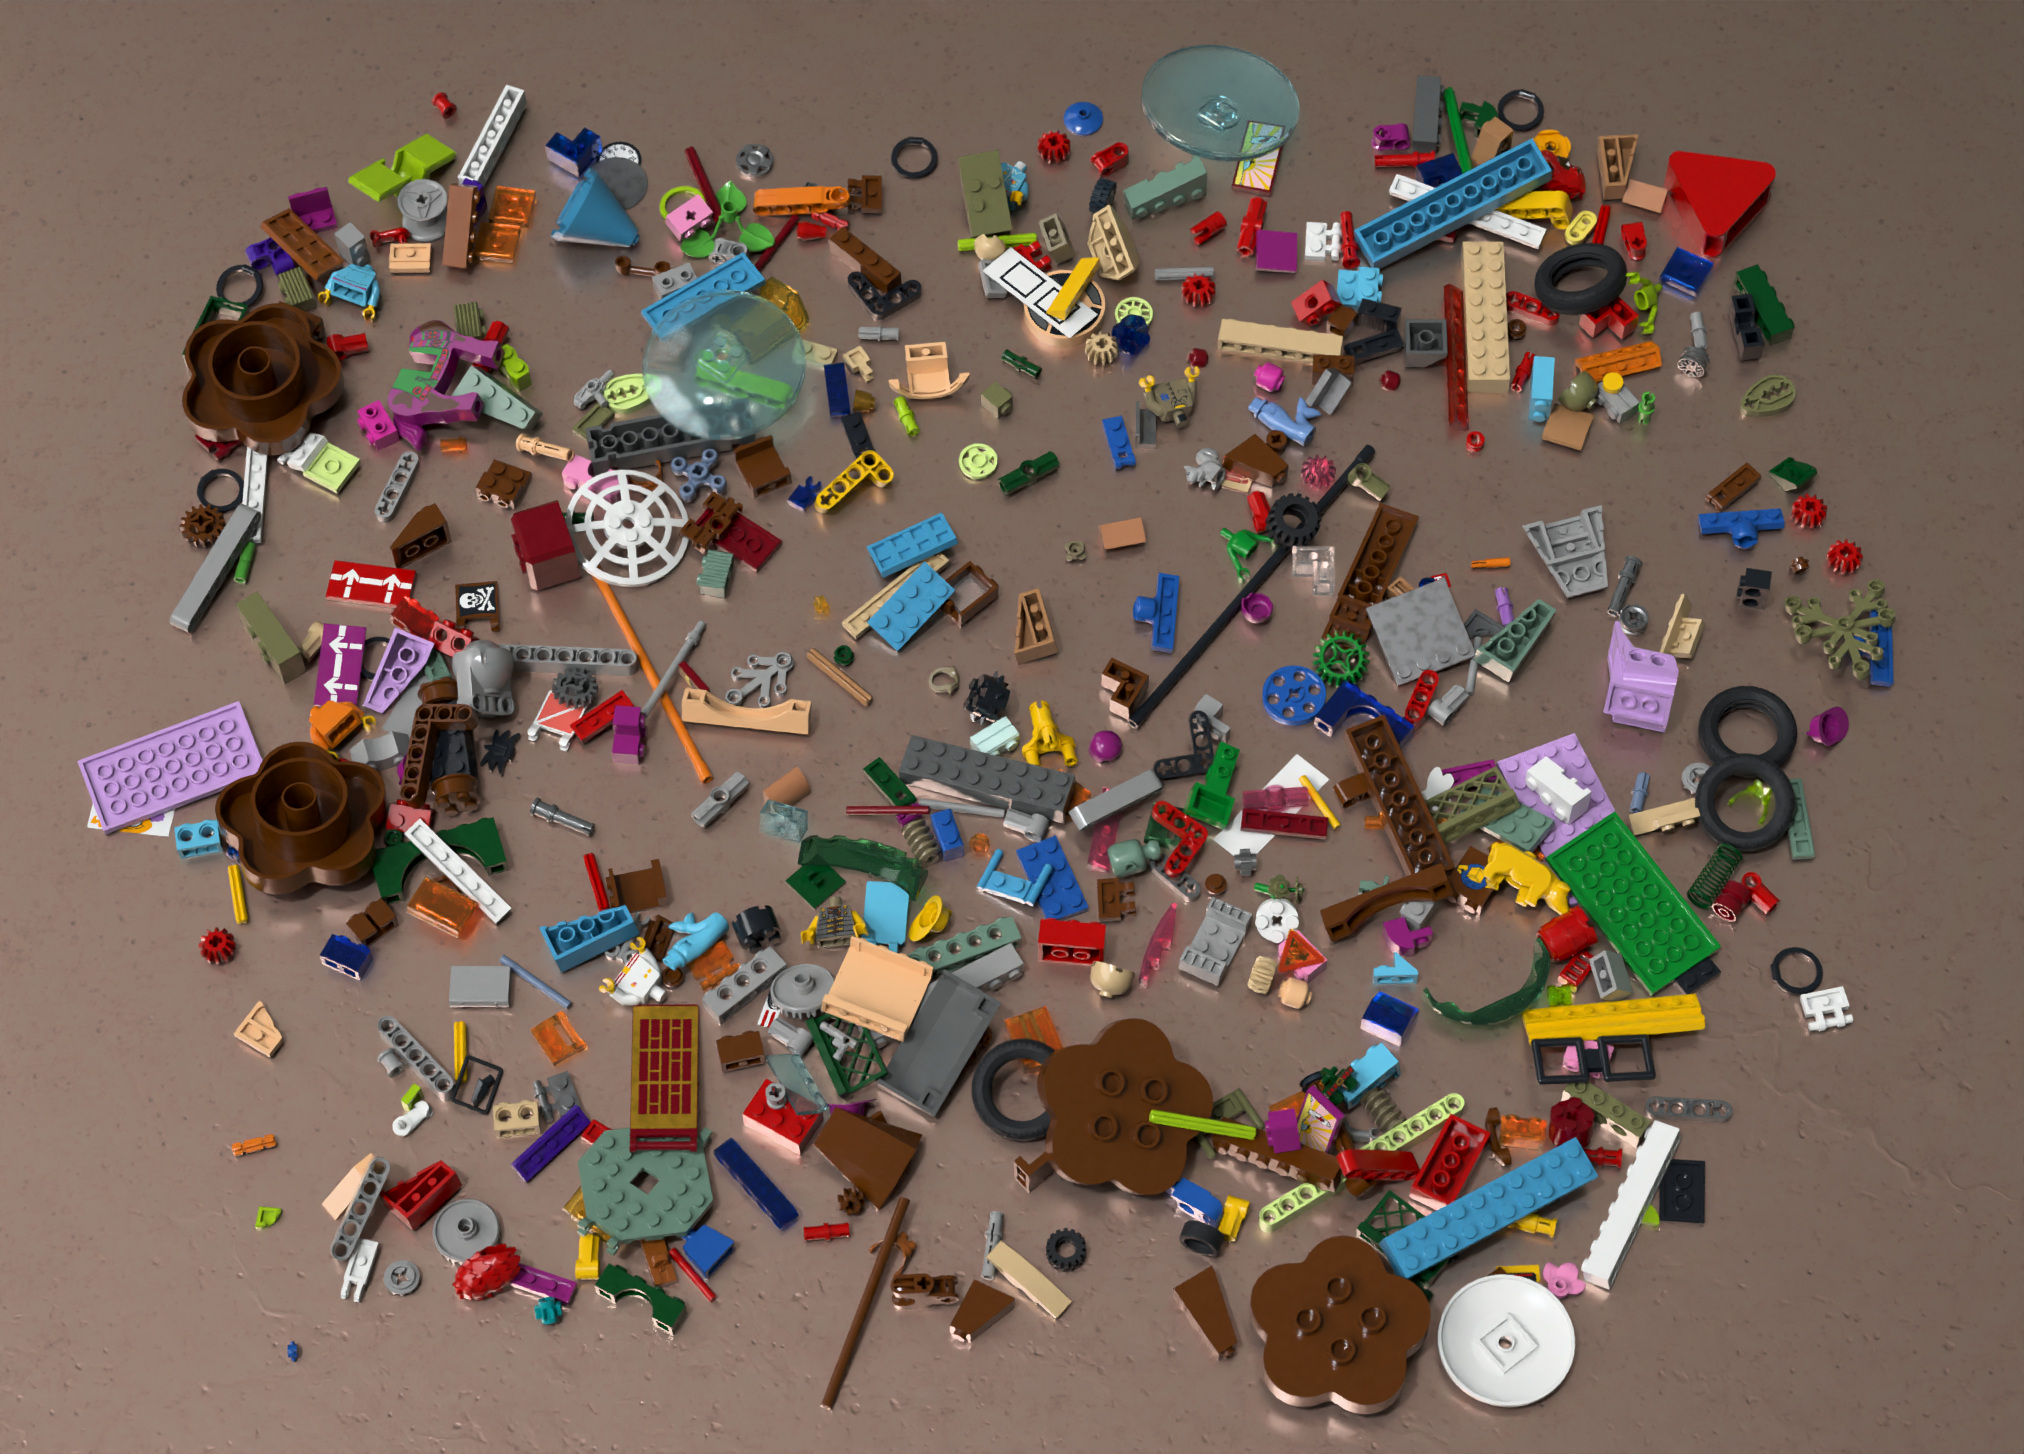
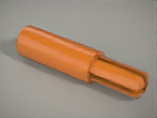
M1510 557L1472 561L1471 567H1510Z

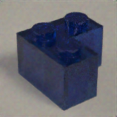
M585 127L573 141L556 132L545 145L547 159L577 177L583 174L603 150L601 136Z
M1454 153L1416 165L1415 180L1436 188L1463 173Z

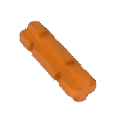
M273 1134L265 1135V1138L257 1137L245 1140L242 1144L241 1142L233 1143L234 1156L243 1155V1152L251 1153L263 1150L266 1146L267 1148L275 1147V1137Z

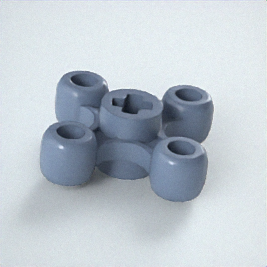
M706 449L702 454V461L689 465L683 457H676L672 460V472L675 475H686L689 478V481L683 484L679 490L680 497L684 502H691L695 499L697 488L709 486L717 494L726 491L727 481L722 475L714 476L709 472L710 468L716 466L719 461L718 453L714 449Z

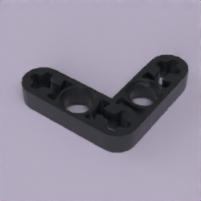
M855 271L850 273L847 278L848 287L871 317L876 320L885 319L919 299L922 294L921 284L916 280H909L881 296L863 273ZM866 292H870L873 294V297L870 299H865L862 297V295ZM897 296L901 298L899 303H892L890 301L892 297ZM874 303H876L878 309H882L881 312L879 310H875Z
M1195 710L1188 717L1193 754L1157 760L1153 764V770L1159 778H1171L1208 771L1212 764L1214 753L1209 720L1205 712ZM1196 714L1204 717V721H1201L1200 724L1201 729L1206 727V732L1199 731L1194 733V729L1198 730L1197 723L1193 722ZM1199 735L1207 737V744L1204 747L1196 745V738ZM1209 749V753L1205 752V757L1210 760V763L1207 764V768H1204L1203 765H1199V761L1202 760V753L1197 755V750L1204 751ZM1186 759L1190 765L1187 771H1180L1178 769V762L1180 760ZM1174 760L1176 773L1172 774V769L1165 770L1163 775L1160 771H1157L1160 763H1163L1165 766H1172L1170 761Z

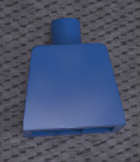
M702 1225L697 1232L692 1229L687 1236L681 1237L686 1241L683 1246L685 1256L706 1280L736 1250L732 1239L707 1225Z

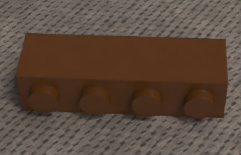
M841 227L829 238L830 253L854 272L863 273L873 287L883 295L902 284L901 272L844 227Z

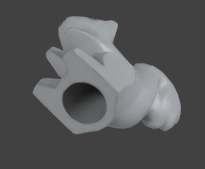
M1203 448L1198 451L1195 458L1199 467L1184 466L1187 481L1190 484L1200 482L1199 487H1203L1209 481L1211 482L1212 489L1216 491L1224 482L1226 471L1222 463L1217 460L1219 458L1217 451L1212 448Z

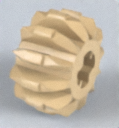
M1101 331L1098 335L1092 333L1091 339H1087L1085 347L1088 360H1094L1095 366L1099 362L1105 366L1106 362L1112 364L1113 359H1117L1119 344L1116 337H1110L1109 332L1105 335Z
M1266 956L1257 957L1250 974L1248 988L1255 992L1266 994L1273 981L1277 969V961Z

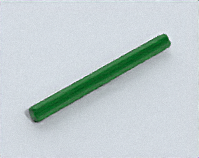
M1452 87L1444 89V100L1461 170L1464 174L1473 169L1455 92Z

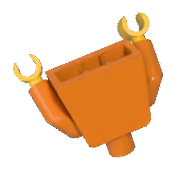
M329 700L321 708L314 706L310 711L311 741L313 744L322 747L331 757H335L338 761L337 753L330 751L329 748L334 749L361 721L363 722L364 730L371 732V727L367 723H372L376 726V720L373 716H365V712L350 701L337 703Z

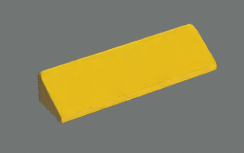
M1100 258L1080 259L1046 311V314L1065 321L1097 272Z

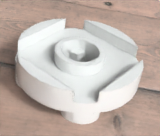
M1272 898L1264 901L1256 913L1255 924L1257 930L1264 938L1274 943L1286 940L1289 932H1296L1298 928L1299 917L1296 907L1290 901L1282 898L1281 900ZM1273 916H1275V917L1281 916V917H1282V919H1281V922H1282V923H1281V924H1278V923H1277V924H1274L1272 917H1273Z

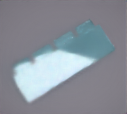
M790 1053L766 1056L765 1060L778 1083L784 1086L785 1095L797 1116L818 1114L828 1110L829 1106L798 1054H792V1056Z

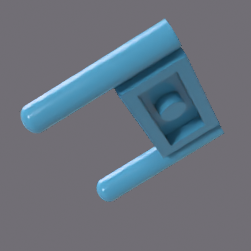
M996 849L976 886L977 889L1033 906L1053 869L1052 865L1045 864L1036 883L1033 884L1031 881L995 871L1003 856V851Z

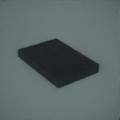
M1671 1159L1659 1185L1660 1224L1704 1226L1705 1161Z

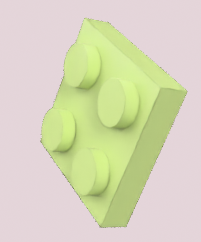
M327 442L306 471H303V475L338 494L361 462L359 458Z

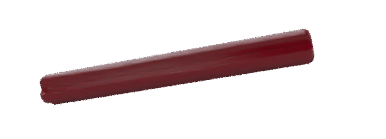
M693 146L685 149V155L704 199L713 212V220L717 224L721 215V207Z

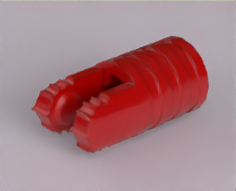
M1216 211L1190 228L1192 234L1200 233L1194 238L1196 245L1225 228L1227 222L1224 216L1219 211Z

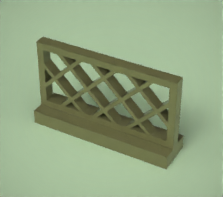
M1496 766L1425 801L1427 807L1440 805L1437 811L1429 810L1444 844L1520 808L1513 788H1510ZM1496 775L1495 783L1486 782L1488 778ZM1471 786L1478 787L1475 793L1467 792V789ZM1483 787L1492 789L1490 795L1481 794ZM1497 790L1506 791L1498 796H1495ZM1453 795L1459 796L1456 802L1447 801ZM1464 797L1473 798L1471 804L1461 802ZM1478 799L1487 800L1480 805H1476ZM1445 806L1453 807L1451 814L1442 812ZM1459 808L1467 809V811L1456 815ZM1439 818L1448 819L1439 825L1437 824Z

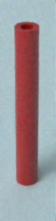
M672 1248L669 1251V1255L710 1303L716 1300L717 1296L679 1251L676 1248Z

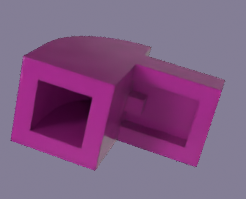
M1404 917L1383 922L1382 933L1388 948L1393 953L1396 952L1402 957H1413L1415 947L1424 948L1432 943L1433 932L1431 927L1409 932Z

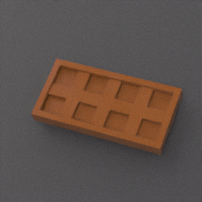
M290 208L263 221L260 226L315 280L343 267L345 263Z

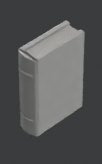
M451 966L450 1007H510L512 977L510 966Z

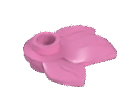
M1548 1262L1544 1267L1543 1278L1548 1283L1547 1289L1557 1299H1563L1568 1294H1580L1585 1289L1586 1283L1577 1279L1579 1270L1574 1263L1567 1262L1557 1267L1553 1263Z

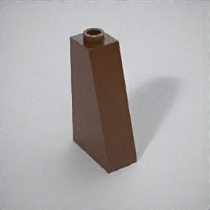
M1210 1266L1175 1287L1173 1297L1216 1360L1220 1361L1223 1358L1227 1360L1236 1353L1238 1342L1215 1270Z

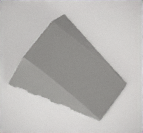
M1602 505L1584 509L1576 517L1545 525L1542 520L1522 526L1567 598L1608 587Z

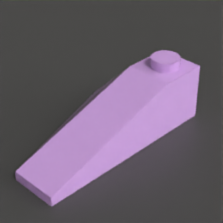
M394 628L363 706L383 714L427 663L435 643Z

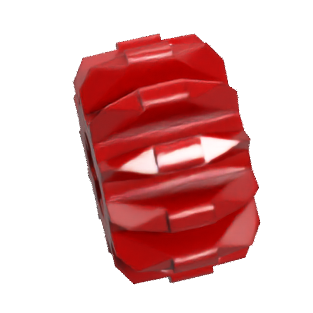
M1050 130L1049 134L1043 133L1042 138H1039L1037 151L1041 155L1042 160L1048 159L1049 164L1052 161L1058 164L1059 159L1065 161L1066 156L1070 154L1071 142L1070 139H1067L1066 133L1060 135L1059 130L1056 133Z
M1194 273L1193 278L1187 276L1186 282H1183L1182 296L1186 298L1187 304L1193 303L1194 307L1200 304L1203 308L1205 303L1210 304L1212 298L1215 297V282H1212L1210 276L1205 278L1204 273L1201 276H1197Z
M1808 493L1804 498L1799 496L1792 505L1791 515L1795 518V524L1802 523V528L1807 525L1811 530L1814 528V525L1820 527L1822 521L1826 520L1827 505H1823V499L1817 500L1816 494L1813 497H1810Z
M1847 539L1844 540V543L1837 540L1835 545L1832 544L1829 547L1826 558L1829 560V567H1834V573L1840 570L1842 575L1846 571L1852 574L1855 569L1858 570L1860 568L1863 554H1861V547H1855V541L1850 544Z
M215 927L214 932L207 929V936H201V943L198 945L199 950H201L200 954L210 964L215 960L216 964L219 965L223 959L228 962L227 956H234L233 949L236 948L233 934H228L227 929L224 928L219 931V928Z

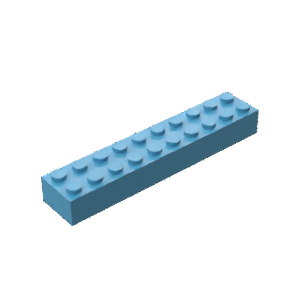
M1531 138L1355 229V241L1371 268L1381 269L1551 181L1552 170Z
M1575 1137L1389 1235L1379 1245L1396 1275L1409 1280L1591 1183L1598 1175Z

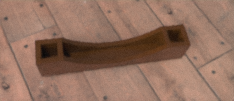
M1439 863L1324 908L1320 912L1325 929L1333 942L1353 934L1364 921L1385 908L1410 901L1436 902L1453 895L1454 892L1443 864Z

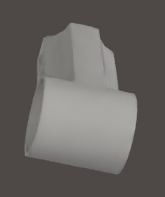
M1454 685L1441 699L1437 698L1429 706L1427 714L1445 726L1452 720L1455 712L1468 700L1469 695L1462 686Z
M1010 808L1006 813L1003 825L1023 833L1031 841L1039 842L1042 840L1050 821L1040 814H1032L1031 816Z
M779 1017L773 1020L768 1030L770 1036L785 1044L792 1053L799 1057L803 1056L814 1041L808 1031L800 1027L797 1029Z

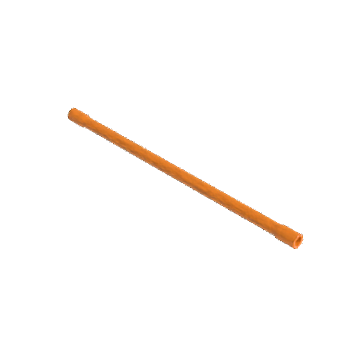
M599 564V565L597 566V568L600 569L601 571H603L602 568H601V566H600V564ZM592 576L630 647L636 653L637 660L655 691L661 680L608 583ZM665 690L659 701L688 753L701 782L707 784L714 777L706 762L703 761Z

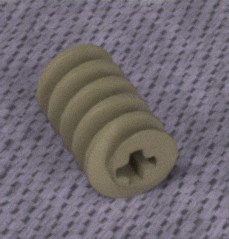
M925 819L912 821L906 824L900 831L903 833L904 839L907 840V844L910 846L911 852L914 854L920 867H928L935 864L939 860L938 854L941 852V848L936 847L938 844L937 840H932L934 838L933 833H928L930 828L925 826Z
M1374 1088L1361 1098L1360 1103L1365 1105V1110L1370 1112V1117L1375 1119V1124L1380 1126V1131L1387 1133L1405 1122L1407 1118H1398L1402 1112L1401 1110L1393 1111L1397 1105L1396 1103L1388 1104L1392 1099L1390 1096L1383 1098L1387 1092L1385 1089L1378 1091V1088Z

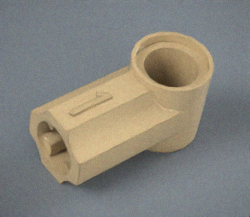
M316 621L311 625L308 630V636L297 647L305 663H310L321 650L324 624L320 621Z

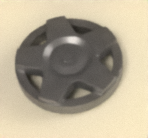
M747 144L738 152L736 166L739 172L746 177H763L773 167V155L765 145ZM742 167H747L748 172L745 171Z

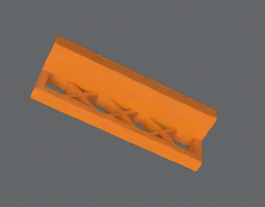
M1653 341L1574 359L1575 366L1580 369V373L1587 371L1596 382L1603 381L1604 376L1608 373H1617L1624 376L1662 366L1660 347Z

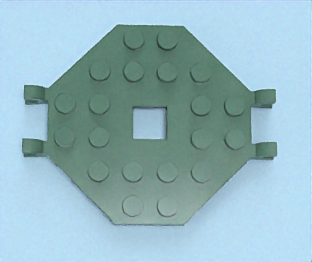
M706 1127L702 1130L697 1139V1152H690V1150H637L636 1153H630V1128L604 1131L578 1161V1172L586 1217L577 1223V1226L580 1227L577 1233L585 1237L593 1226L607 1233L611 1238L606 1242V1245L609 1246L606 1252L612 1256L617 1253L623 1244L632 1243L633 1240L645 1239V1241L664 1239L665 1236L677 1235V1237L687 1236L713 1205L704 1148L712 1141V1138H710L712 1131ZM690 1137L637 1138V1141H690ZM641 1172H647L659 1180L648 1194L631 1184Z

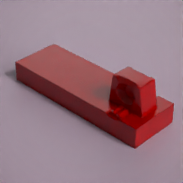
M623 690L570 724L572 731L582 744L613 724L615 705L635 707Z

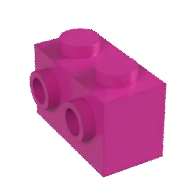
M379 400L357 410L359 419H356L360 429H365L367 432L365 436L370 446L374 445L377 451H380L400 441L397 429Z

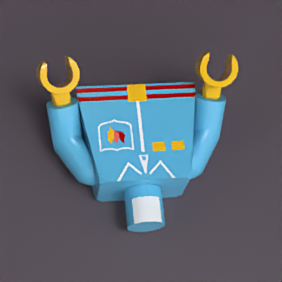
M1018 161L1014 167L1006 162L1001 163L1008 208L1011 210L1017 204L1021 205L1029 197V184L1024 173L1027 170V166L1021 161Z

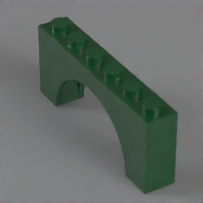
M494 817L481 818L474 823L461 824L450 830L436 832V835L456 854L466 855L478 861L485 868L488 876L509 871ZM411 841L398 842L388 848L376 849V858L372 868L381 899L387 906L405 901L404 887L407 878L419 864L428 859Z

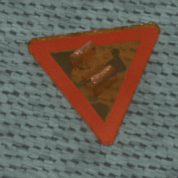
M1290 929L1278 966V972L1282 973L1324 963L1325 958L1294 929Z

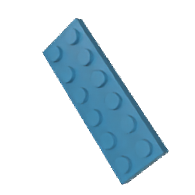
M742 252L643 309L641 314L664 343L765 285L766 281L745 253Z

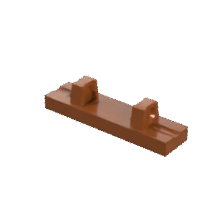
M664 1239L639 1240L654 1286L661 1288L677 1283V1277Z

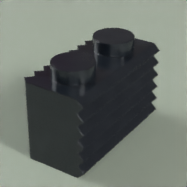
M1362 298L1358 309L1357 326L1369 328V330L1373 329V331L1377 330V332L1381 331V333L1398 329L1402 308Z

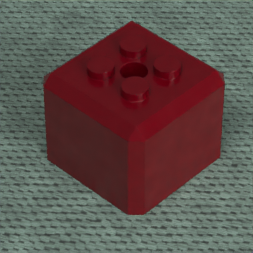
M558 500L513 514L511 517L514 532L511 535L513 547L519 559L522 574H527L531 588L541 590L580 578L575 548Z

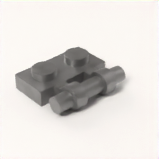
M568 1071L548 1077L549 1086L543 1087L540 1080L532 1083L534 1097L539 1101V1111L541 1116H544L546 1123L554 1121V1113L559 1112L560 1117H562L574 1105L579 1106L581 1109ZM553 1095L554 1104L548 1103V1096Z

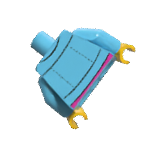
M350 264L342 270L333 272L325 286L326 290L318 294L319 302L322 303L326 298L324 304L326 307L332 304L331 294L364 307L369 305L363 311L364 320H366L368 314H372L371 321L374 322L376 320L374 307H377L380 297V285L376 280L374 268L371 265L360 267Z

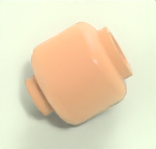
M1293 977L1288 978L1286 981L1283 980L1278 992V997L1281 998L1282 1004L1296 1009L1302 1008L1304 1003L1309 1004L1312 996L1308 983Z

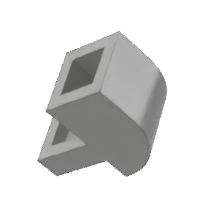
M1205 694L1196 705L1195 710H1201L1207 714L1211 737L1214 740L1226 743L1230 738L1231 728L1218 720L1223 714V704ZM1196 714L1194 723L1198 725V730H1195L1196 732H1206V727L1201 729L1200 723L1204 721V717H1200L1199 714Z

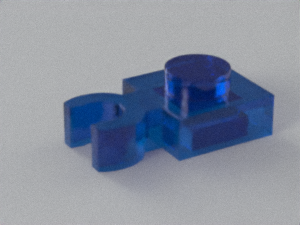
M809 476L806 479V486L798 485L787 499L788 504L806 513L816 500L815 493L821 490V482L819 481L813 486L811 485L813 477Z

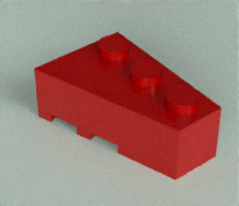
M442 1160L417 1172V1176L405 1182L402 1180L392 1189L386 1192L382 1190L379 1193L384 1206L413 1231L462 1186L456 1172Z

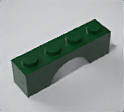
M609 1263L594 1285L596 1293L615 1304L627 1297H639L646 1300L653 1308L652 1319L654 1325L674 1335L687 1315L685 1302L676 1296L672 1298L666 1295V1292L658 1286L652 1287L646 1284V1280L638 1275L633 1277L622 1266H613Z

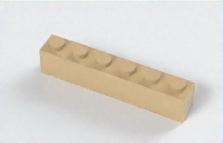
M1222 319L1218 337V350L1313 364V355H1341L1343 336L1333 333L1324 334L1316 331L1298 330L1296 328H1283L1276 325H1262L1255 322H1242L1235 319Z

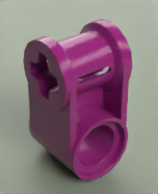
M1404 123L1379 125L1373 130L1374 137L1372 138L1371 145L1377 151L1403 150L1411 145L1408 126Z

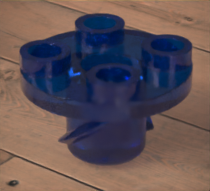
M1127 315L1120 323L1114 325L1112 329V337H1116L1119 350L1126 355L1138 354L1150 342L1148 327L1143 316Z

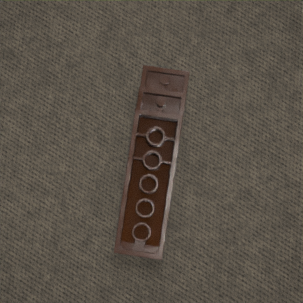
M1382 503L1379 504L1337 595L1336 603L1321 639L1328 641L1326 638L1327 634L1334 638L1335 631H1338L1339 636H1342L1343 631H1346V637H1350V634L1354 633V641L1360 637L1362 639L1360 645L1366 644L1373 627L1365 609L1385 600L1387 587L1394 580L1419 516ZM1338 644L1343 650L1354 649L1346 644Z

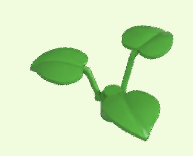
M729 181L715 195L721 207V215L712 236L705 230L697 229L692 237L689 239L684 238L680 249L691 257H708L714 250L713 239H715L722 221L726 223L737 221L740 231L743 232L739 237V242L744 243L747 246V250L751 252H758L774 245V238L766 227L758 223H750L746 229L743 228L740 216L737 213L745 209L747 204L746 197L732 181Z

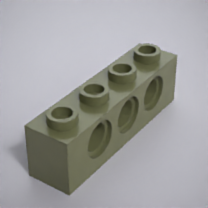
M1590 1082L1567 1084L1563 1090L1561 1101L1569 1100L1571 1097L1580 1098L1594 1112V1122L1635 1148L1638 1147L1645 1137L1651 1120Z

